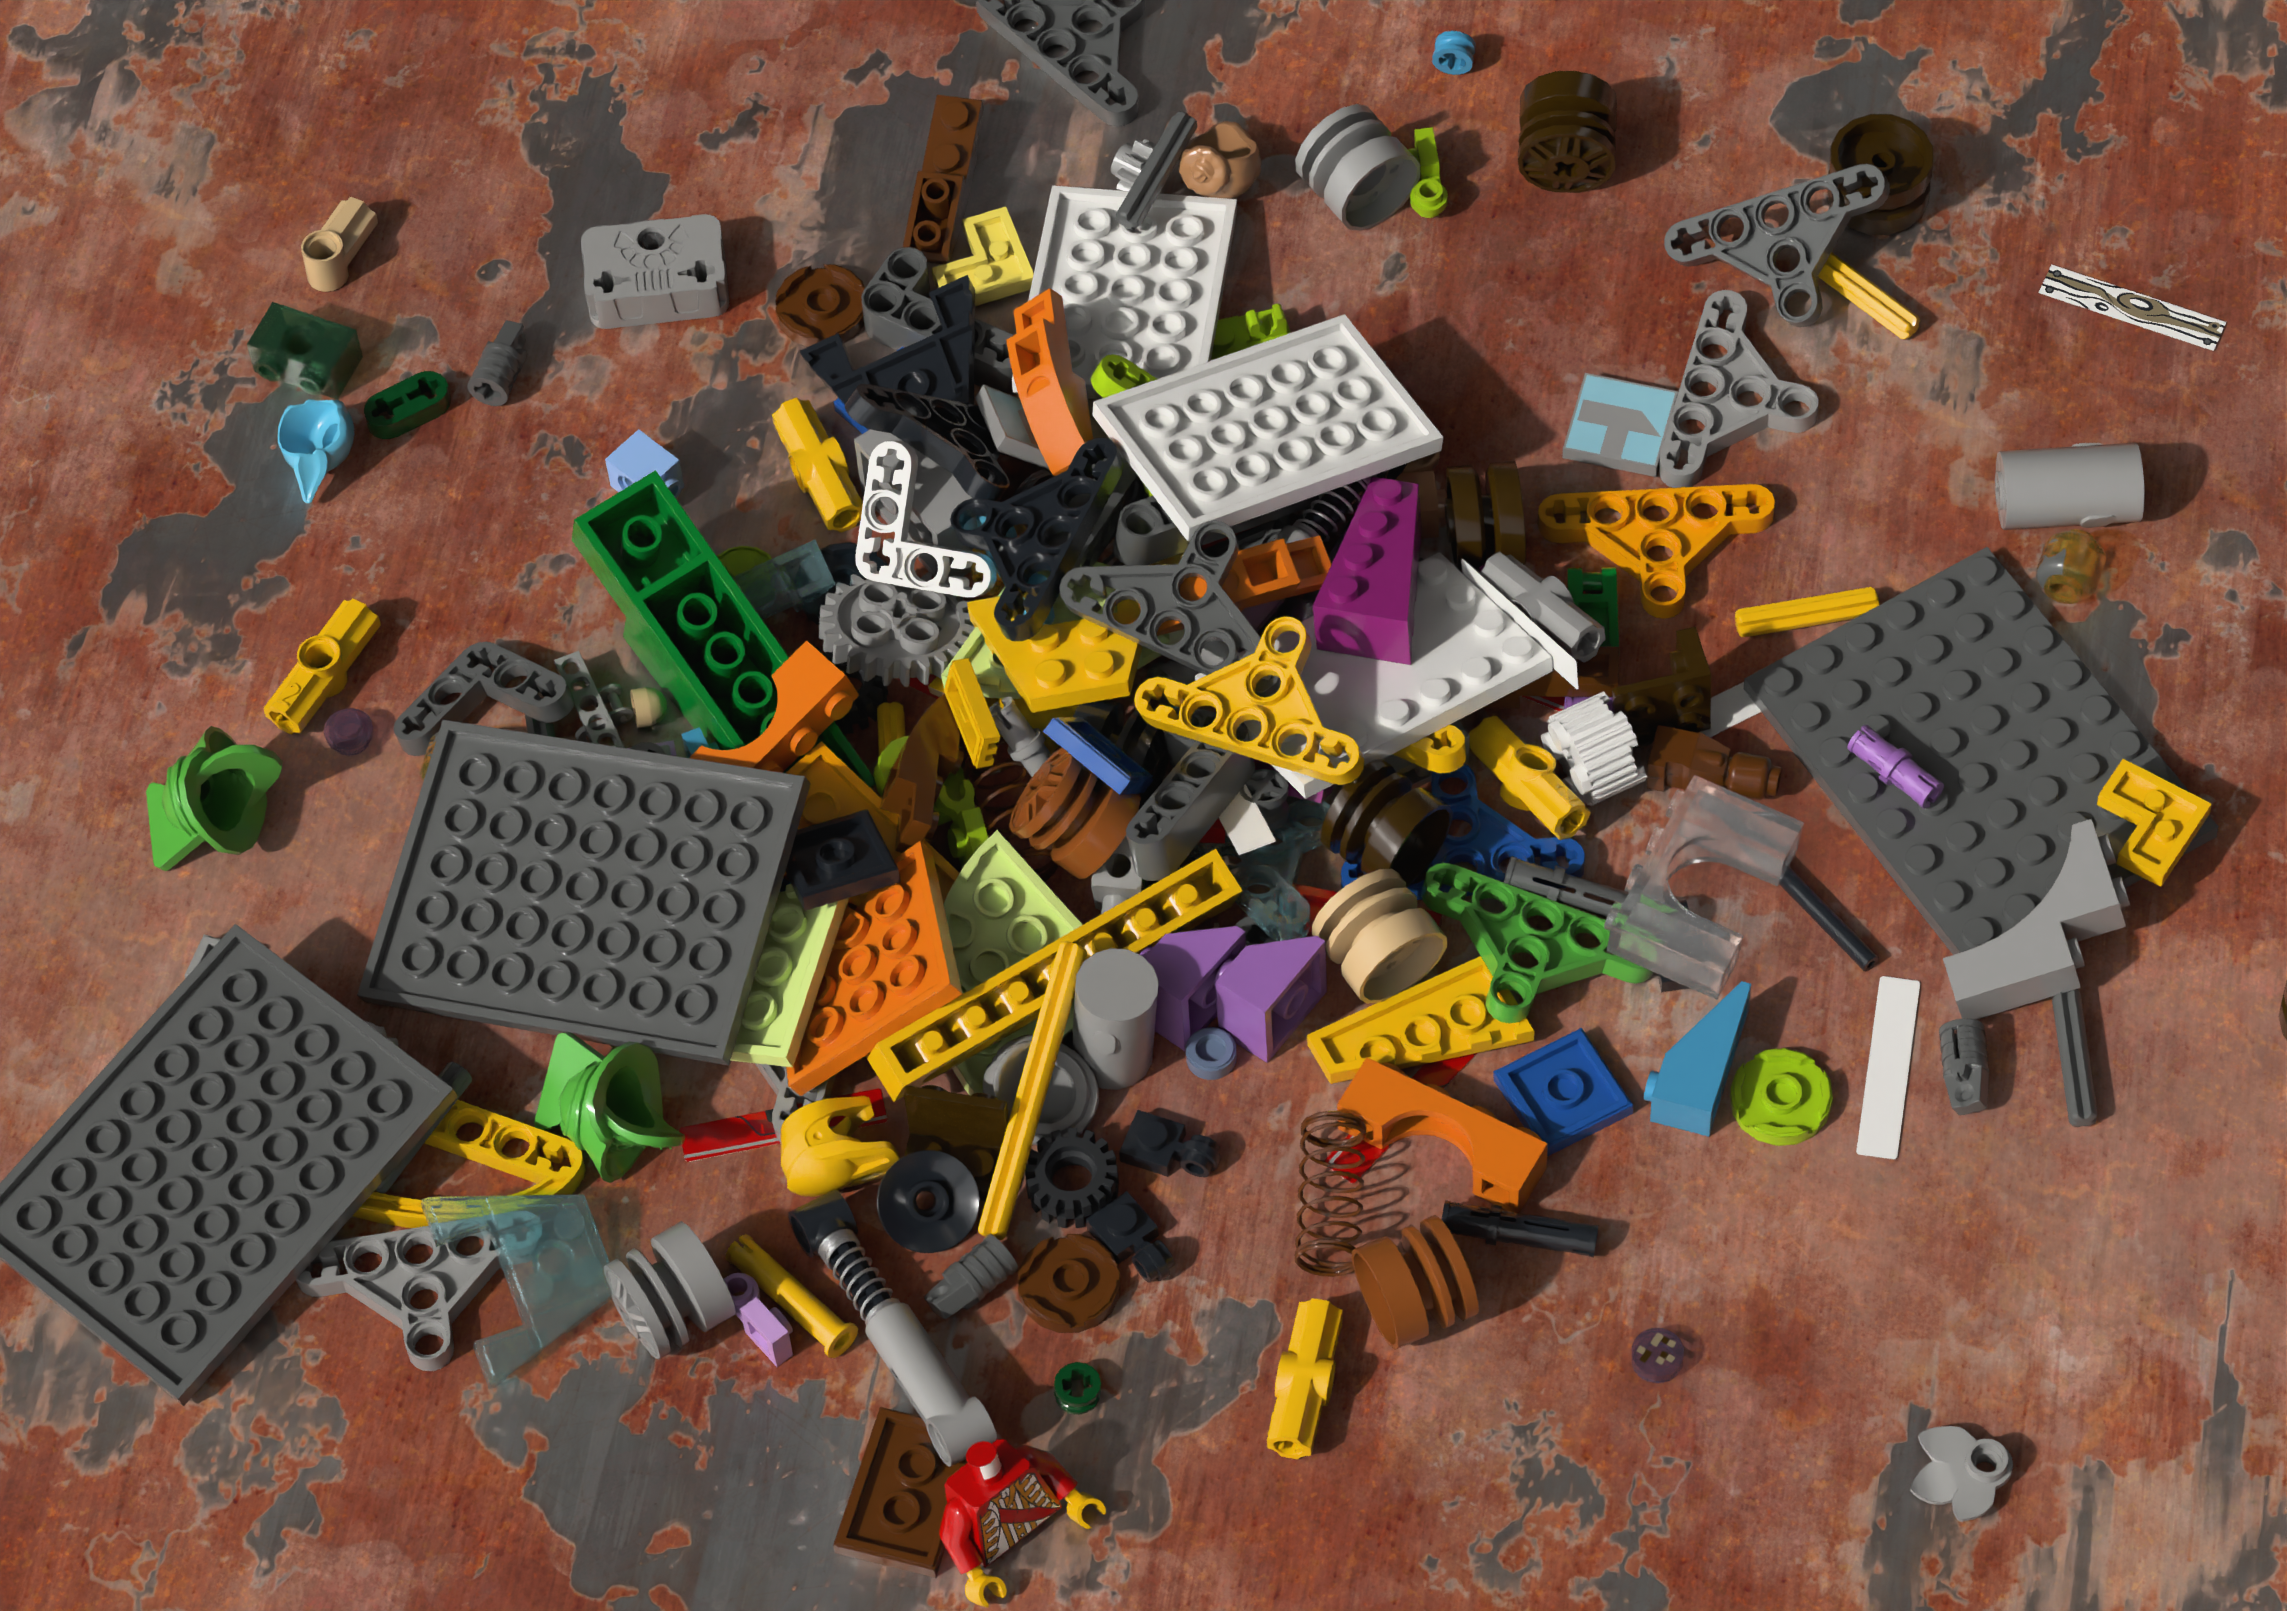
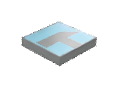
M1585 373L1563 446V458L1656 477L1661 448L1678 391Z
M983 385L975 399L997 451L1050 470L1033 436L1020 398Z

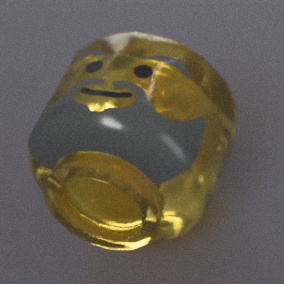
M2073 529L2053 534L2045 543L2037 567L2036 578L2044 589L2045 594L2056 602L2074 604L2088 599L2097 591L2106 562L2105 551L2091 534L2083 530Z

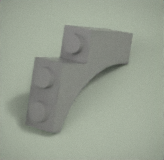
M2092 819L2072 825L2071 841L2062 870L2052 888L2029 915L2000 936L1975 948L1943 958L1962 1019L1977 1020L2055 996L2060 992L2065 993L2081 988L2076 969L2085 967L2078 941L2126 927L2121 908L2130 906L2121 876L2114 879L2110 877L2107 866L2116 863L2107 834L2097 837Z

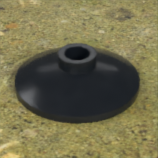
M935 1150L916 1151L898 1159L884 1174L877 1192V1212L887 1234L904 1248L919 1253L941 1252L958 1244L972 1229L979 1211V1192L971 1172L955 1157ZM922 1191H931L934 1195L933 1205L929 1209H920L916 1203L917 1196Z

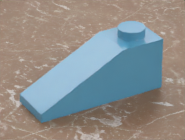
M1741 981L1665 1053L1660 1072L1650 1071L1644 1092V1100L1651 1102L1650 1122L1710 1137L1749 1012L1751 983Z

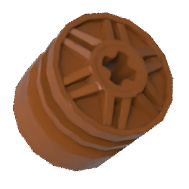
M1061 747L1042 764L1028 782L1011 814L1009 827L1011 832L1019 838H1029L1031 846L1037 850L1045 849L1053 843L1051 850L1052 860L1078 879H1083L1096 872L1123 841L1129 822L1139 810L1141 797L1139 794L1119 795L1101 779L1097 780L1098 777Z
M1437 1215L1422 1220L1420 1222V1231L1413 1225H1409L1401 1230L1403 1254L1387 1236L1352 1250L1354 1272L1364 1301L1379 1332L1394 1350L1429 1335L1426 1311H1429L1435 1321L1444 1329L1455 1324V1314L1464 1321L1479 1313V1303L1467 1259L1450 1230Z

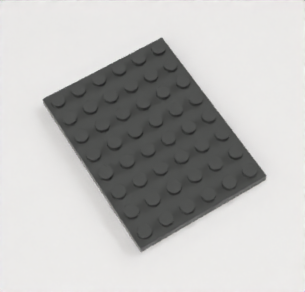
M1988 547L1744 678L1743 689L1953 955L1980 946L2000 936L2029 915L2043 900L2054 885L2066 860L2073 824L2092 819L2097 837L2107 834L2116 863L2107 866L2111 879L2121 876L2125 888L2143 879L2117 865L2118 854L2137 825L2097 805L2099 793L2122 759L2190 792ZM1869 725L1876 733L1897 749H1906L1912 754L1911 760L1937 780L1944 783L1940 796L1934 803L1930 802V807L1923 809L1894 784L1886 785L1879 779L1881 774L1847 749L1852 736L1858 730L1862 732V726ZM2208 816L2182 856L2217 837L2219 826L2210 816Z
M442 720L357 996L367 1003L557 1036L560 1033L568 1032L573 1033L584 1041L613 1046H621L629 1041L637 1042L649 1047L653 1053L729 1066L811 783L805 776Z
M234 924L0 1183V1260L184 1406L458 1096L451 1086L238 925Z

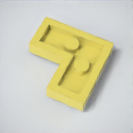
M1006 206L962 219L963 232L973 256L932 268V276L936 288L968 275L975 288V306L1030 290L1034 275Z

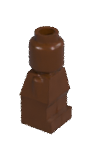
M1658 725L1647 764V789L1664 792L1665 786L1683 789L1689 792V794H1706L1713 789L1718 794H1723L1724 786H1727V791L1731 795L1762 800L1766 795L1777 796L1782 767L1773 766L1771 759L1768 757L1745 752L1735 753L1732 758L1730 757V749L1700 731L1696 733Z

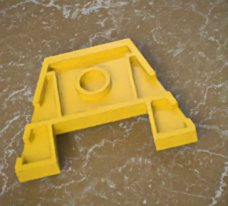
M1000 596L967 602L970 621L975 628H979L984 636L986 645L992 654L997 655L1004 666L1006 675L1032 713L1130 696L1142 652V645L1086 619L1052 625L1043 624L1039 632L1030 639L1011 641L1002 634L994 617V609ZM1128 599L1117 604L1118 612L1113 613L1118 623L1131 624L1137 620L1141 610L1136 601Z

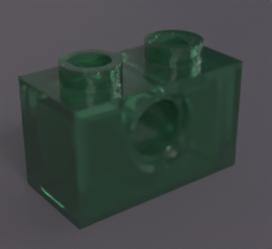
M275 302L271 303L247 343L254 372L258 373L261 377L273 382L280 380L298 386L308 394L315 396L321 394L336 400L339 399L363 358L356 329Z

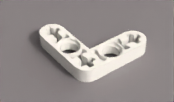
M900 440L886 441L877 445L869 459L856 549V566L859 572L865 578L876 582L961 597H977L988 593L994 587L997 579L996 567L988 556L978 552L907 540L918 469V457L915 450L908 443ZM895 449L897 450V458L904 460V468L895 470L892 485L902 484V491L896 489L879 490V482H890L891 468L888 465H883L884 456L892 455ZM882 497L892 498L898 506V517L890 525L881 523L875 515L876 503ZM872 530L879 533L895 532V539H884L883 555L890 557V564L881 566L880 570L877 571V563L869 561V555L871 552L879 550L881 537L872 538ZM922 553L931 554L938 563L937 574L930 581L920 579L914 570L915 560ZM949 556L954 558L951 566ZM973 562H975L976 571L983 573V581L974 583L973 588L969 587L970 581L968 578L960 576L949 577L950 585L945 584L950 567L965 569L970 568Z

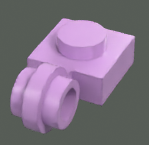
M734 1273L724 1278L734 1302L735 1315L743 1322L745 1333L776 1367L793 1356L789 1334L793 1332L792 1327L786 1317L776 1307L768 1310L759 1300L760 1292L755 1279L743 1273ZM737 1292H745L743 1295L733 1296Z

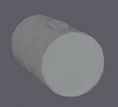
M2079 443L2072 445V447L1999 451L1996 458L1995 498L2001 528L2003 530L2077 525H2081L2083 528L2106 526L2111 523L2140 522L2144 512V475L2138 444L2104 445L2101 443Z
M1110 948L1096 952L1083 962L1076 974L1072 1049L1091 1067L1098 1087L1101 1089L1119 1090L1133 1086L1145 1077L1152 1065L1158 978L1153 966L1143 956L1128 949Z

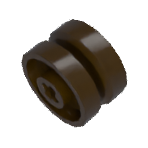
M1869 114L1853 119L1841 128L1831 144L1830 170L1828 174L1861 164H1869L1878 168L1886 176L1890 184L1889 196L1882 206L1851 217L1847 226L1850 229L1868 235H1891L1911 227L1922 218L1930 198L1933 146L1926 133L1912 121L1893 114ZM1868 176L1862 178V187L1852 191L1844 188L1843 183L1839 184L1838 188L1844 196L1845 206L1850 204L1846 195L1860 192L1865 198H1869L1872 196L1871 188L1877 186L1878 182L1873 183ZM1827 190L1828 204L1832 207L1834 197L1832 192Z
M1516 462L1490 463L1485 474L1486 494H1481L1479 476L1472 465L1447 467L1445 519L1448 542L1451 543L1454 566L1462 572L1461 559H1464L1471 567L1479 571V567L1484 566L1486 562V540H1490L1492 556L1498 552L1505 556L1512 555L1525 566L1524 514Z

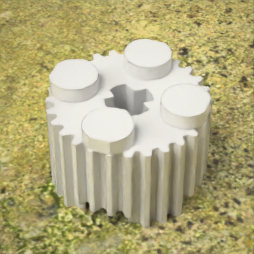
M1604 691L1549 716V732L1541 735L1544 749L1550 752L1556 761L1559 760L1563 766L1564 773L1568 776L1563 779V783L1582 802H1586L1590 806L1646 781L1647 778L1644 766L1642 765L1637 768L1634 763L1635 759L1632 756L1633 747L1638 745L1636 734L1633 733L1632 726L1628 723L1627 717L1622 711L1613 714L1609 710L1606 702L1610 701Z

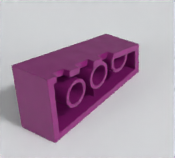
M1378 477L1371 478L1313 604L1317 650L1411 665L1414 607L1417 597V570L1422 533L1419 484Z

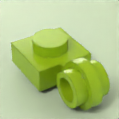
M1433 127L1414 129L1415 148L1407 149L1420 163V178L1417 185L1411 190L1410 204L1415 212L1425 218L1438 216L1444 211L1448 203L1447 190L1440 181V164Z

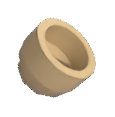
M648 687L630 690L634 720L637 728L653 726L664 718L667 701L660 691Z

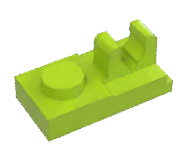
M1281 304L1272 305V309L1255 312L1253 309L1247 311L1243 316H1233L1218 320L1211 360L1291 333Z

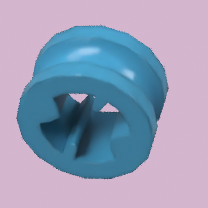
M1459 31L1443 32L1435 39L1432 63L1441 72L1452 75L1464 74L1470 71L1473 66L1476 43L1473 38Z

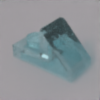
M812 540L732 577L762 620L790 607H793L796 612L802 611L836 585L816 540Z

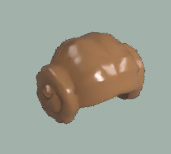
M1223 121L1213 125L1207 132L1188 142L1179 158L1178 167L1187 188L1194 190L1196 194L1202 197L1236 199L1253 185L1255 179L1261 173L1262 162L1259 147L1252 140L1248 132L1237 122Z

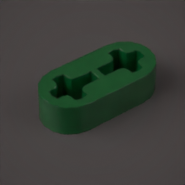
M424 371L374 394L364 405V415L369 432L374 437L380 439H393L440 417L448 410L451 404L447 381L437 372ZM425 391H429L430 394L436 396L432 399H428L427 396L421 394ZM387 411L389 415H394V417L386 420L384 416H379V414Z

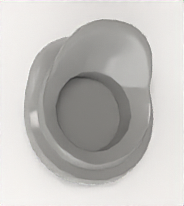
M1033 1035L1020 1036L1007 1042L997 1051L996 1056L993 1057L992 1062L988 1064L985 1070L983 1093L990 1094L998 1100L1007 1102L1009 1118ZM1061 1043L1032 1145L1037 1146V1141L1042 1137L1048 1143H1051V1132L1060 1130L1061 1136L1064 1138L1069 1137L1068 1128H1077L1079 1136L1091 1123L1098 1108L1099 1088L1094 1072L1076 1051Z

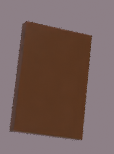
M880 1407L833 1544L834 1552L936 1578L945 1551V1546L939 1534L943 1513L947 1504L944 1485L952 1474L967 1463L966 1459L948 1467L935 1450L926 1424L920 1416Z

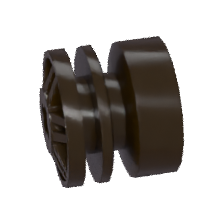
M1555 71L1538 76L1528 83L1520 95L1519 113L1521 132L1518 140V166L1524 178L1543 190L1561 193L1588 191L1608 181L1616 166L1615 131L1617 129V98L1611 86L1595 75L1579 71Z
M1383 759L1373 760L1364 765L1359 777L1351 783L1345 784L1335 797L1325 816L1321 828L1320 841L1324 847L1334 854L1340 853V856L1348 864L1361 863V870L1364 874L1379 869L1395 870L1406 882L1407 888L1427 869L1438 854L1452 824L1453 811L1448 804L1425 788L1412 789L1410 779L1403 773H1396L1393 766Z

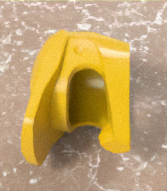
M869 1097L822 1099L797 1109L785 1119L781 1127V1167L787 1179V1188L790 1192L804 1197H817L835 1189L839 1191L847 1187L860 1185L883 1177L892 1164L899 1159L897 1150L890 1142H861L859 1139L851 1137L863 1122L874 1117ZM846 1116L838 1125L830 1129L829 1123L831 1118Z

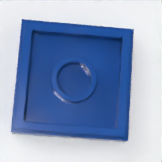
M1082 717L1053 718L1043 730L1046 735L1119 795L1144 793L1154 781L1152 774Z
M1582 1028L1493 1071L1494 1082L1524 1128L1532 1130L1542 1141L1548 1143L1547 1157L1633 1114L1632 1102Z

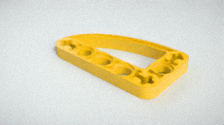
M457 1100L425 1141V1144L534 1182L536 1185L521 1192L499 1198L464 1202L418 1200L373 1192L353 1216L405 1228H417L517 1211L528 1212L538 1217L565 1201L580 1185L586 1171L582 1151L569 1139ZM474 1122L483 1126L482 1135L474 1141H462L456 1136L457 1130L466 1123ZM512 1139H523L530 1144L528 1151L517 1158H510L502 1153L503 1146ZM541 1148H543L545 1158L540 1157ZM564 1157L569 1158L571 1167L562 1166L559 1172L553 1170L552 1162L561 1163Z

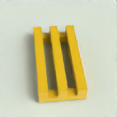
M969 658L954 660L949 668L944 693L973 765L976 766V769L993 766V754H996L997 751L995 743L999 742L1000 734Z

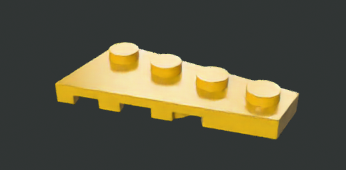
M1479 956L1395 994L1385 1001L1371 1005L1308 1034L1307 1045L1330 1084L1352 1080L1366 1057L1380 1064L1391 1063L1400 1069L1531 1042L1534 1041V1029L1527 1018L1517 1023H1505L1493 1018L1488 1012L1485 1003L1493 976L1482 957ZM1501 990L1497 993L1498 998L1505 1004L1518 1005L1510 990Z

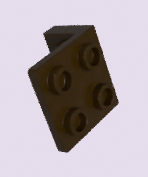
M1696 627L1676 631V651L1669 653L1672 675L1623 685L1612 690L1613 714L1622 711L1626 715L1628 723L1631 724L1633 733L1636 734L1638 745L1633 748H1643L1650 745L1654 741L1658 725L1696 733L1711 729V672Z
M925 1085L921 1088L907 1086L904 1100L910 1134L905 1155L921 1150H935L955 1157L968 1168L974 1177L979 1192V1200L986 1201L1009 1121L1007 1102L998 1100L996 1097L986 1093L965 1095L948 1092L944 1088L935 1085Z

